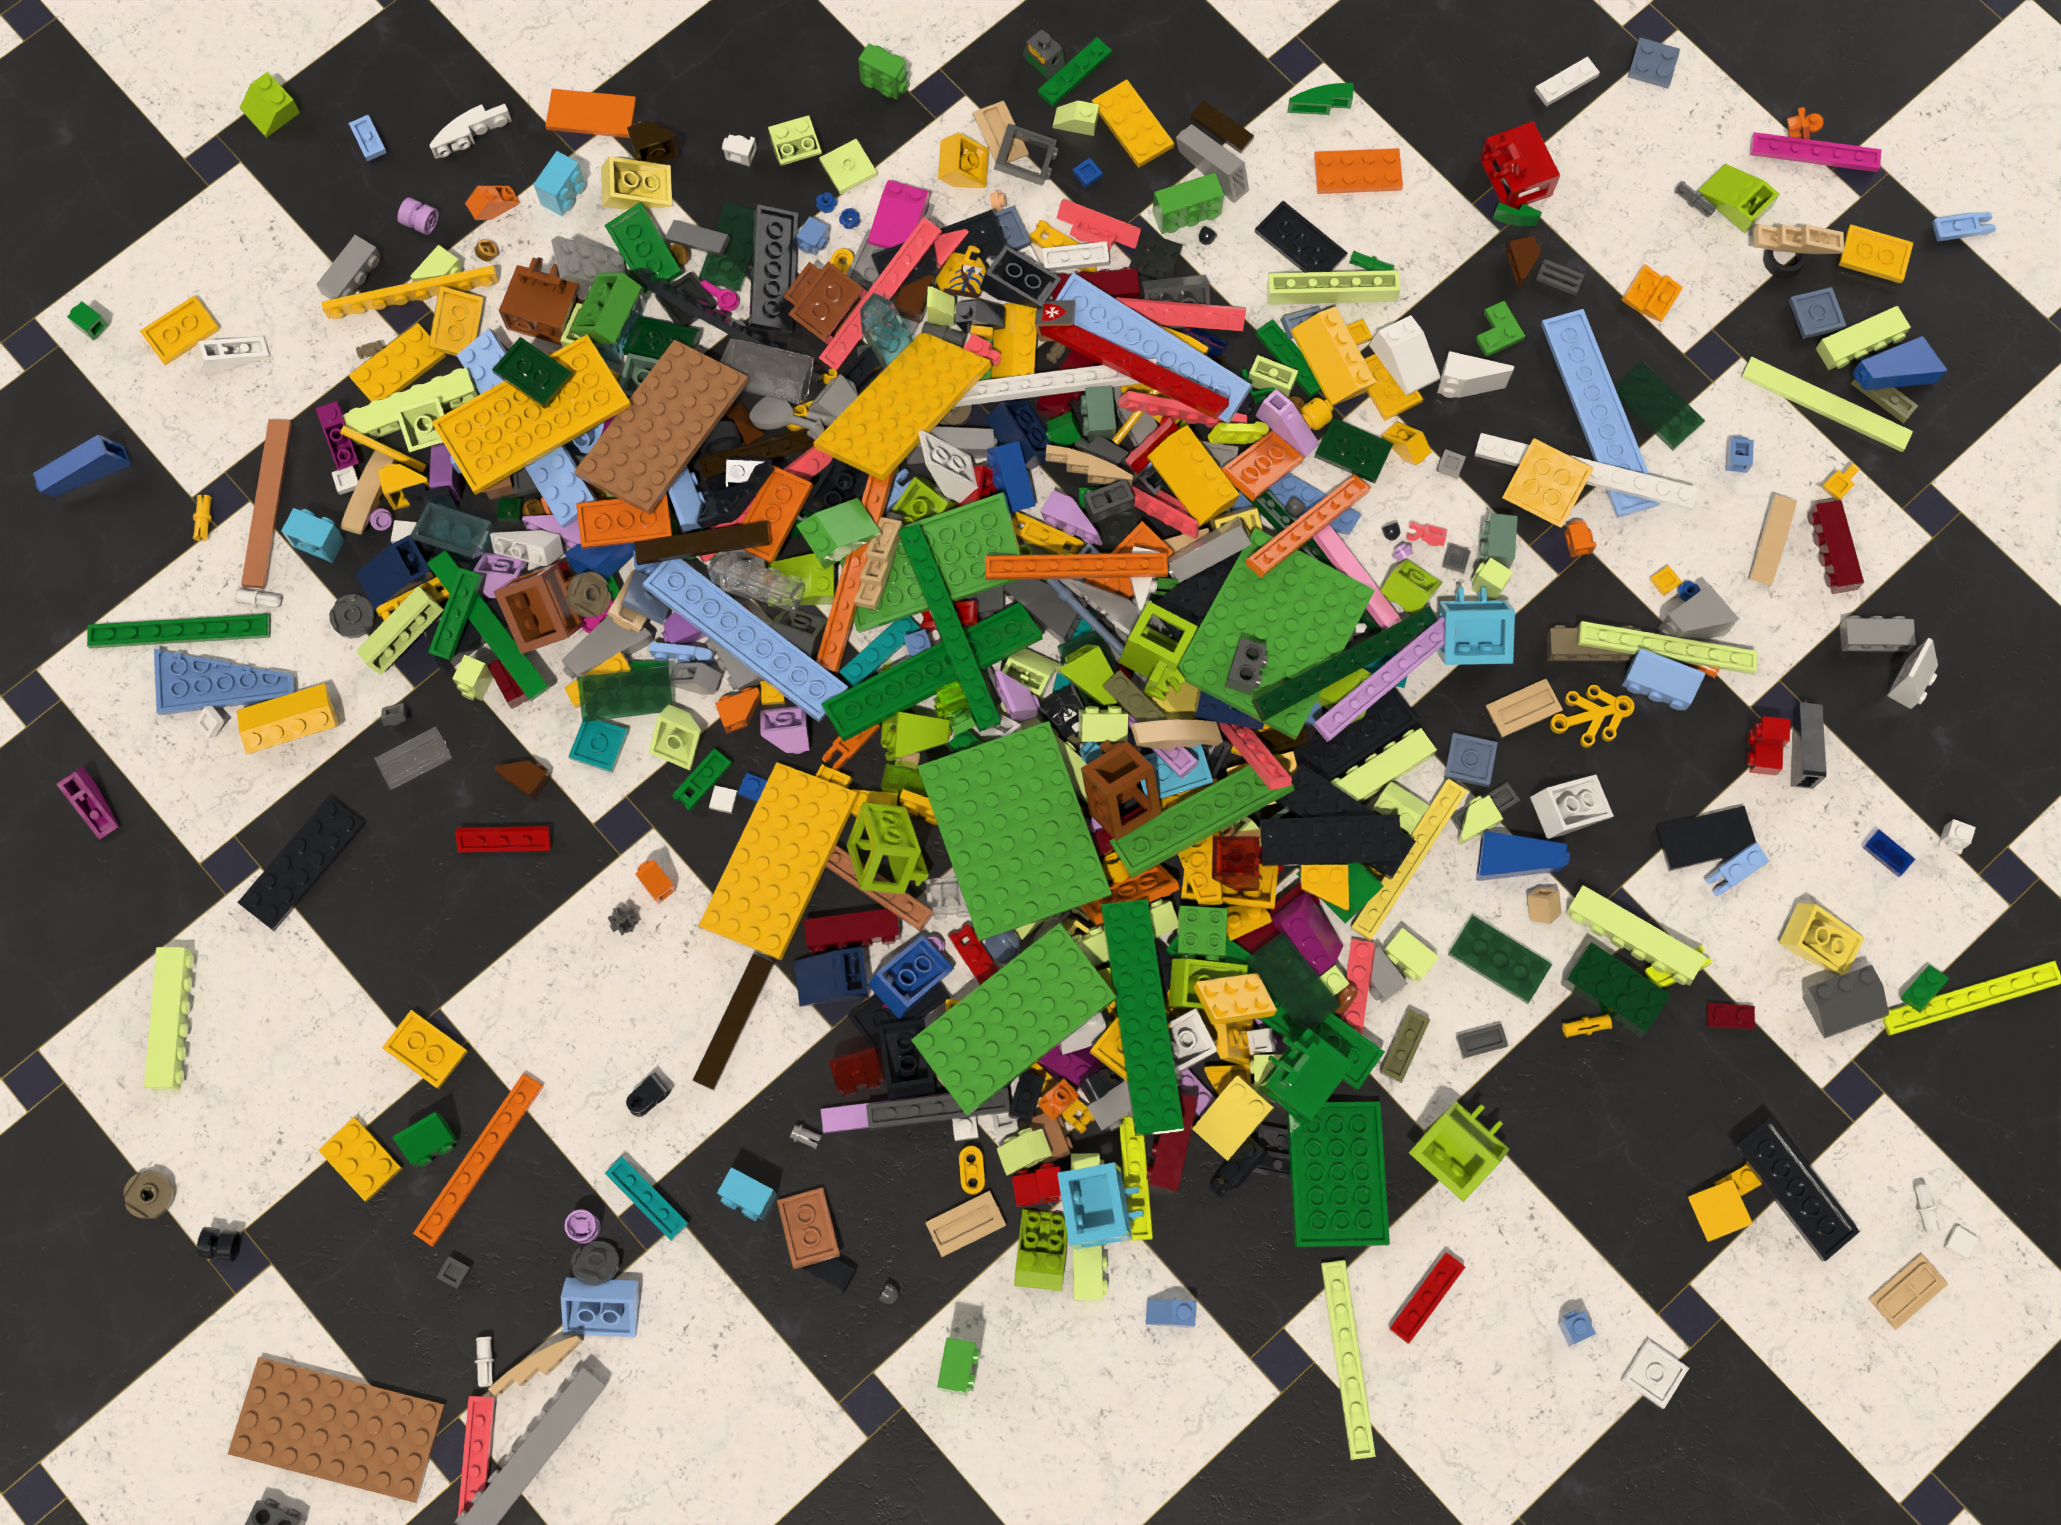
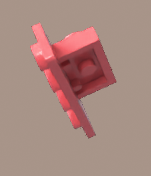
M1062 199L1057 219L1073 225L1070 236L1088 243L1107 242L1108 250L1111 249L1115 241L1128 247L1136 248L1141 228L1066 199Z
M1134 486L1130 488L1134 496V507L1181 531L1184 535H1188L1193 539L1198 537V521L1190 516L1178 499L1161 490L1152 497Z

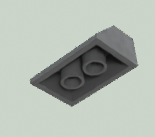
M1206 275L1141 281L1142 299L1210 305V288ZM1161 325L1169 329L1183 328V326Z
M1873 965L1808 987L1803 996V1000L1824 1039L1889 1015L1884 987Z

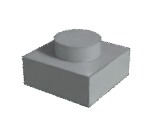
M1445 449L1437 472L1457 479L1466 457Z

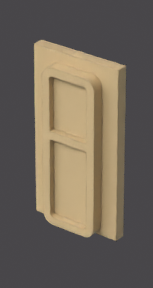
M1004 101L973 112L976 123L995 163L1008 123L1015 125ZM1012 138L1005 160L1006 164L1029 155L1022 140Z
M632 570L607 615L612 617L614 623L628 631L634 630L639 633L647 617L621 605L630 578L634 572Z
M1547 679L1485 706L1502 738L1563 711Z
M990 1191L925 1222L932 1236V1241L935 1242L941 1257L1006 1226L999 1207L996 1205Z
M1920 1254L1868 1300L1894 1330H1897L1946 1287L1948 1283L1923 1254Z

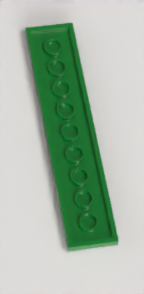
M1021 602L964 630L980 671L1043 639L1042 633ZM940 642L821 703V706L844 742L895 716L897 712H903L959 682L944 645Z
M1148 899L1101 904L1113 992L1118 997L1115 1000L1135 1136L1183 1131L1184 1125Z
M1176 936L1165 952L1175 959H1182V956H1176ZM1226 937L1224 959H1219V962L1248 965L1247 974L1258 973L1277 1009L1274 1016L1257 1019L1282 1037H1288L1291 1041L1294 1040L1300 1031L1309 1028L1354 1063L1342 1080L1357 1091L1385 1051ZM1196 957V960L1205 961V958Z

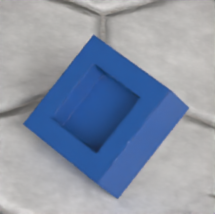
M1088 158L1073 169V174L1085 188L1103 177V172L1091 158Z
M746 773L738 795L758 802L767 780Z

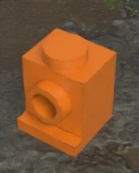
M1582 520L1574 521L1568 525L1564 532L1570 557L1592 554L1597 545L1596 542H1592V531L1587 528L1586 522Z
M1063 1078L1037 1104L1054 1121L1069 1109L1080 1095Z

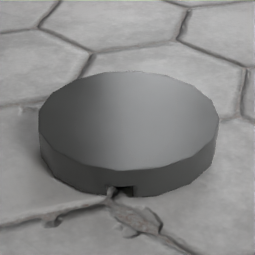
M349 594L339 598L330 610V623L333 629L342 637L350 639L359 638L367 634L372 629L376 620L375 610L371 602L357 594Z
M591 1241L588 1245H581L573 1253L571 1259L573 1275L578 1281L587 1285H599L611 1280L618 1272L620 1265L619 1255L615 1248L604 1241Z

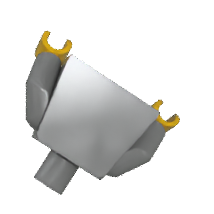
M834 368L829 369L828 375L824 374L823 382L827 385L808 407L810 410L806 411L805 406L798 405L797 411L802 414L794 413L795 416L807 418V420L817 422L819 419L824 426L829 427L859 396L855 383L845 378L842 374L837 376V371Z

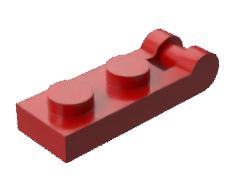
M1163 417L1160 421V426L1152 434H1149L1145 441L1131 451L1125 459L1127 464L1137 474L1150 463L1147 458L1148 455L1167 437L1180 430L1174 424L1171 417Z
M972 600L952 603L961 626L977 625V602ZM930 611L922 612L923 622L921 623L920 631L925 629L929 633L937 630L934 621H932Z
M966 923L961 926V930L956 933L952 932L947 936L978 984L981 985L999 970L978 941L969 924ZM967 937L970 943L963 946L960 941Z

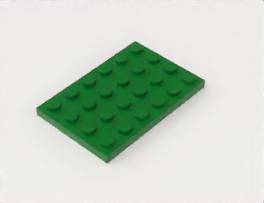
M1325 1102L1313 1120L1306 1123L1300 1122L1287 1111L1294 1248L1389 1246L1380 1102Z

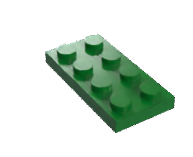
M641 202L604 225L630 270L642 267L652 273L651 276L657 279H665L668 282L683 273ZM641 287L642 291L646 296L653 293L648 289Z

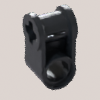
M1104 1067L1078 1082V1085L1091 1104L1108 1094L1110 1090L1121 1084L1124 1079L1109 1067Z
M655 1072L629 1094L626 1106L631 1114L636 1117H642L668 1097L672 1089ZM634 1102H641L642 1107L635 1106Z

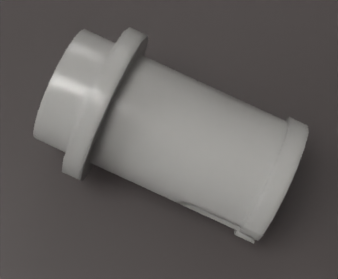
M801 1124L800 1126H794L790 1138L794 1139L793 1142L795 1143L799 1141L816 1149L822 1135L803 1128Z

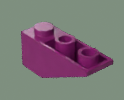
M336 401L316 408L337 470L359 464L353 441L349 437L340 434L343 426H346L343 418L344 412L340 404Z

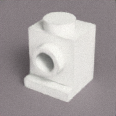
M729 134L728 138H725L723 141L722 150H724L726 160L750 166L757 146L754 137L747 140L743 136Z
M1953 819L1944 826L1938 847L1960 855L1962 850L1971 844L1976 827Z

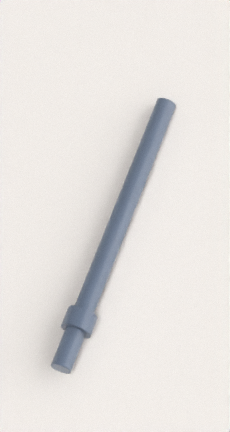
M1048 579L1046 582L1058 593V597L1063 602L1066 601L1121 656L1124 646L1072 595L1073 592L1068 587H1064L1057 579Z

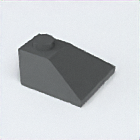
M786 605L772 623V628L812 658L824 634L828 619Z

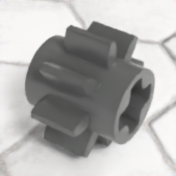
M625 905L616 909L613 908L612 915L608 916V920L611 923L610 928L613 932L618 930L621 936L624 933L633 932L634 925L638 924L634 909L627 910Z

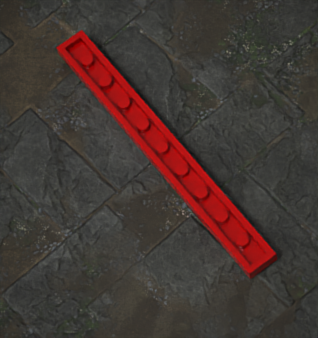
M1074 324L1071 326H1042L1040 328L1042 335L1215 420L1229 406V399Z

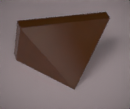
M740 401L729 407L723 417L727 421L734 422L737 425L740 438L745 445L754 443L765 436L762 429L756 428L749 418V412Z

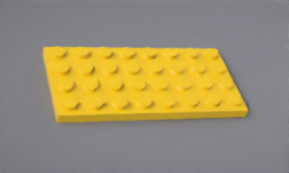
M920 332L813 442L814 447L884 481L920 443L918 432L923 430L929 434L992 367L991 361L929 333Z
M587 334L549 355L553 360L571 371L573 377L545 409L503 381L432 421L433 426L475 495L632 406Z
M777 762L698 926L703 930L782 960L859 794Z

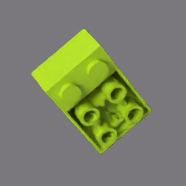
M1724 164L1698 190L1703 193L1704 198L1717 206L1716 209L1744 233L1773 207L1780 195L1779 192L1764 180L1727 164Z
M1022 1209L1014 1286L1062 1291L1068 1237L1064 1214Z

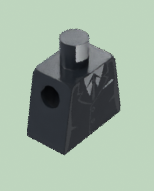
M1072 683L1040 704V707L1037 708L1045 722L1049 721L1051 727L1063 738H1067L1072 734L1079 738V710H1085L1084 704Z

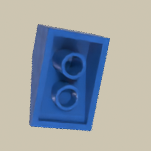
M922 935L876 972L868 986L900 1019L951 973L954 967Z

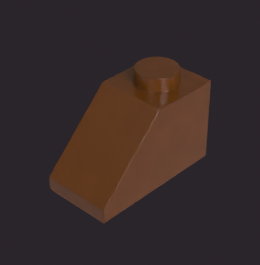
M1534 236L1509 241L1505 250L1517 289L1522 288L1541 255L1540 244L1536 243Z
M927 275L901 287L899 295L895 294L892 307H895V316L917 323L921 322L927 306L928 286L934 287V277L932 275Z
M527 760L497 765L494 768L498 776L532 800L536 799L550 781V777L546 773L548 769L539 762L533 764Z

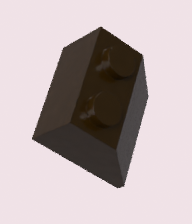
M649 121L636 122L632 126L627 127L637 161L662 164L681 158L674 132Z

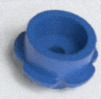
M825 192L823 195L820 194L816 198V206L823 213H831L837 205V199L829 192Z
M847 208L842 211L839 222L844 228L852 229L859 225L860 215L856 210Z
M1685 581L1678 588L1679 597L1684 602L1700 592V587L1697 584H1693L1692 581Z

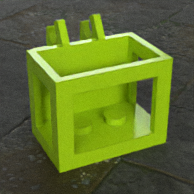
M1148 601L1126 642L1118 663L1149 678L1143 692L1146 697L1151 698L1153 696L1164 701L1166 696L1162 692L1168 693L1170 691L1167 686H1171L1175 693L1181 690L1180 685L1185 682L1177 667L1188 649L1198 626ZM1152 615L1185 631L1179 643L1148 627Z
M862 802L847 842L848 852L860 890L904 894L910 880H914L916 886H919L922 881L926 882L929 873L906 807ZM864 827H866L870 840L860 839ZM857 849L871 850L864 870ZM883 855L888 856L895 883L873 881Z
M1454 1101L1419 1139L1409 1154L1464 1202L1500 1164L1509 1148L1494 1136V1133L1503 1124L1500 1120L1488 1130L1475 1119L1485 1108L1482 1104L1470 1114L1457 1101Z

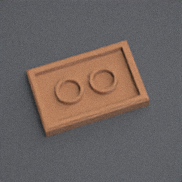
M823 1187L777 1200L793 1269L840 1256Z

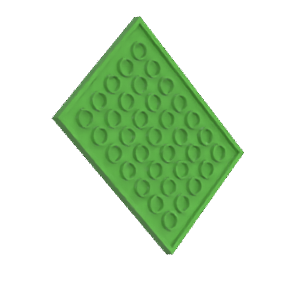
M1255 528L1249 538L1252 545L1242 550L1177 669L1186 683L1296 740L1321 691L1265 721H1261L1251 701L1342 653L1375 590L1299 550H1296L1261 578L1245 565V562L1274 537ZM1240 638L1267 646L1265 655L1269 656L1265 669L1261 668L1259 675L1263 676L1259 689L1254 688L1251 695L1225 687ZM1246 655L1250 660H1256L1253 655ZM1240 675L1243 680H1250L1247 675Z
M1049 721L917 766L979 942L1112 895Z

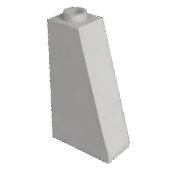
M1192 124L1179 133L1176 137L1179 152L1204 176L1216 173L1224 195L1231 202L1235 203L1249 191L1245 163Z
M934 427L929 432L930 435L970 455L971 459L987 458V449L997 446V438L994 437L993 429ZM921 442L907 456V464L925 463Z
M1239 516L1168 558V572L1172 579L1176 577L1180 583L1252 545L1249 534Z
M608 615L561 660L565 667L563 671L571 679L574 677L578 679L617 653L622 652L625 657H628L650 645L651 642H654V639L645 627L642 626L639 633L634 630L628 631L614 623L612 617Z

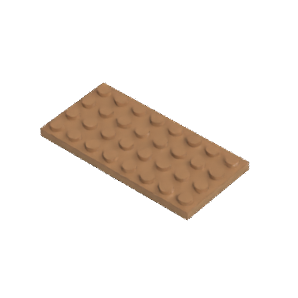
M674 340L630 397L629 401L632 406L617 414L574 471L575 476L650 515L749 382L748 376Z
M258 1357L228 1455L417 1503L446 1405Z

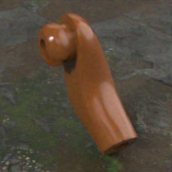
M1346 986L1334 1002L1322 1004L1321 1006L1335 1016L1342 1015L1357 997L1358 990L1354 986Z

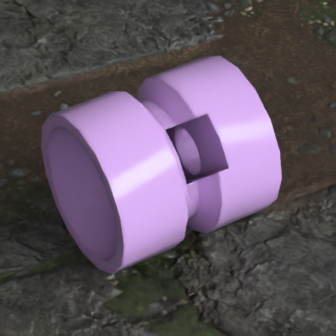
M408 197L400 206L398 222L409 228L414 227L416 231L429 235L437 224L439 213L437 209L426 204L422 206L421 202Z
M586 1210L573 1211L565 1220L564 1227L567 1235L580 1244H589V1242L595 1241L600 1234L601 1226L599 1220Z

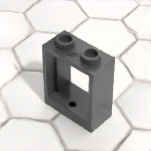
M1008 123L994 170L1042 186L1044 179L1049 180L1052 171L1049 164L1051 160L1055 161L1059 149L1055 147L1057 140ZM1012 138L1048 149L1040 175L1005 163Z

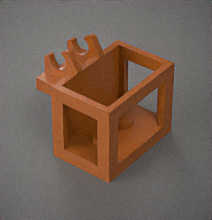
M533 257L529 268L520 265L516 266L499 308V313L507 330L562 345L560 340L566 329L567 319L569 322L576 304L583 305L585 299L578 283L560 279L557 264H553L550 273L547 274L541 272L543 258Z
M829 261L822 270L808 262L783 297L795 305L788 315L829 345L867 294V291ZM860 297V299L857 301V303L854 305V307L851 309V311L848 313V315L845 317V319L842 321V323L839 325V327L836 329L833 335L830 336V334L839 324L841 319L844 317V315L847 313V311L850 309V307L853 305L856 299Z
M557 563L510 579L493 591L521 654L567 639L584 626L581 617L566 603L567 586H569L570 581L575 576L565 579Z
M1106 741L1100 745L1102 756L1081 767L1090 815L1117 841L1160 815L1161 808L1154 766L1139 753V747L1131 745L1127 741L1124 743L1118 741L1112 745ZM1143 779L1146 782L1148 797L1137 788V783ZM1134 798L1146 811L1121 825L1118 806Z

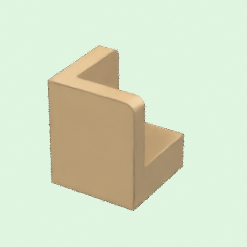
M1538 886L1528 895L1529 917L1531 921L1551 924L1561 915L1559 889Z

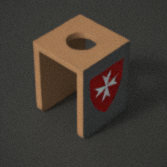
M1074 300L1046 301L1041 309L1036 310L1035 327L1040 342L1054 341L1041 334L1040 328L1042 326L1073 325L1076 305Z

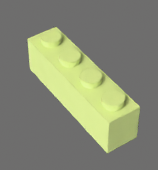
M1896 306L1822 339L1816 350L1828 370L1835 367L1840 369L1853 359L1860 360L1866 357L1868 352L1873 350L1878 352L1884 349L1888 343L1894 342L1895 344L1906 338L1905 334L1911 327L1899 307Z
M418 586L356 652L366 665L381 675L440 615L443 609L431 595Z

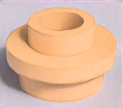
M995 190V193L990 194L992 209L1003 210V207L1006 206L1005 194H1001L1000 190Z

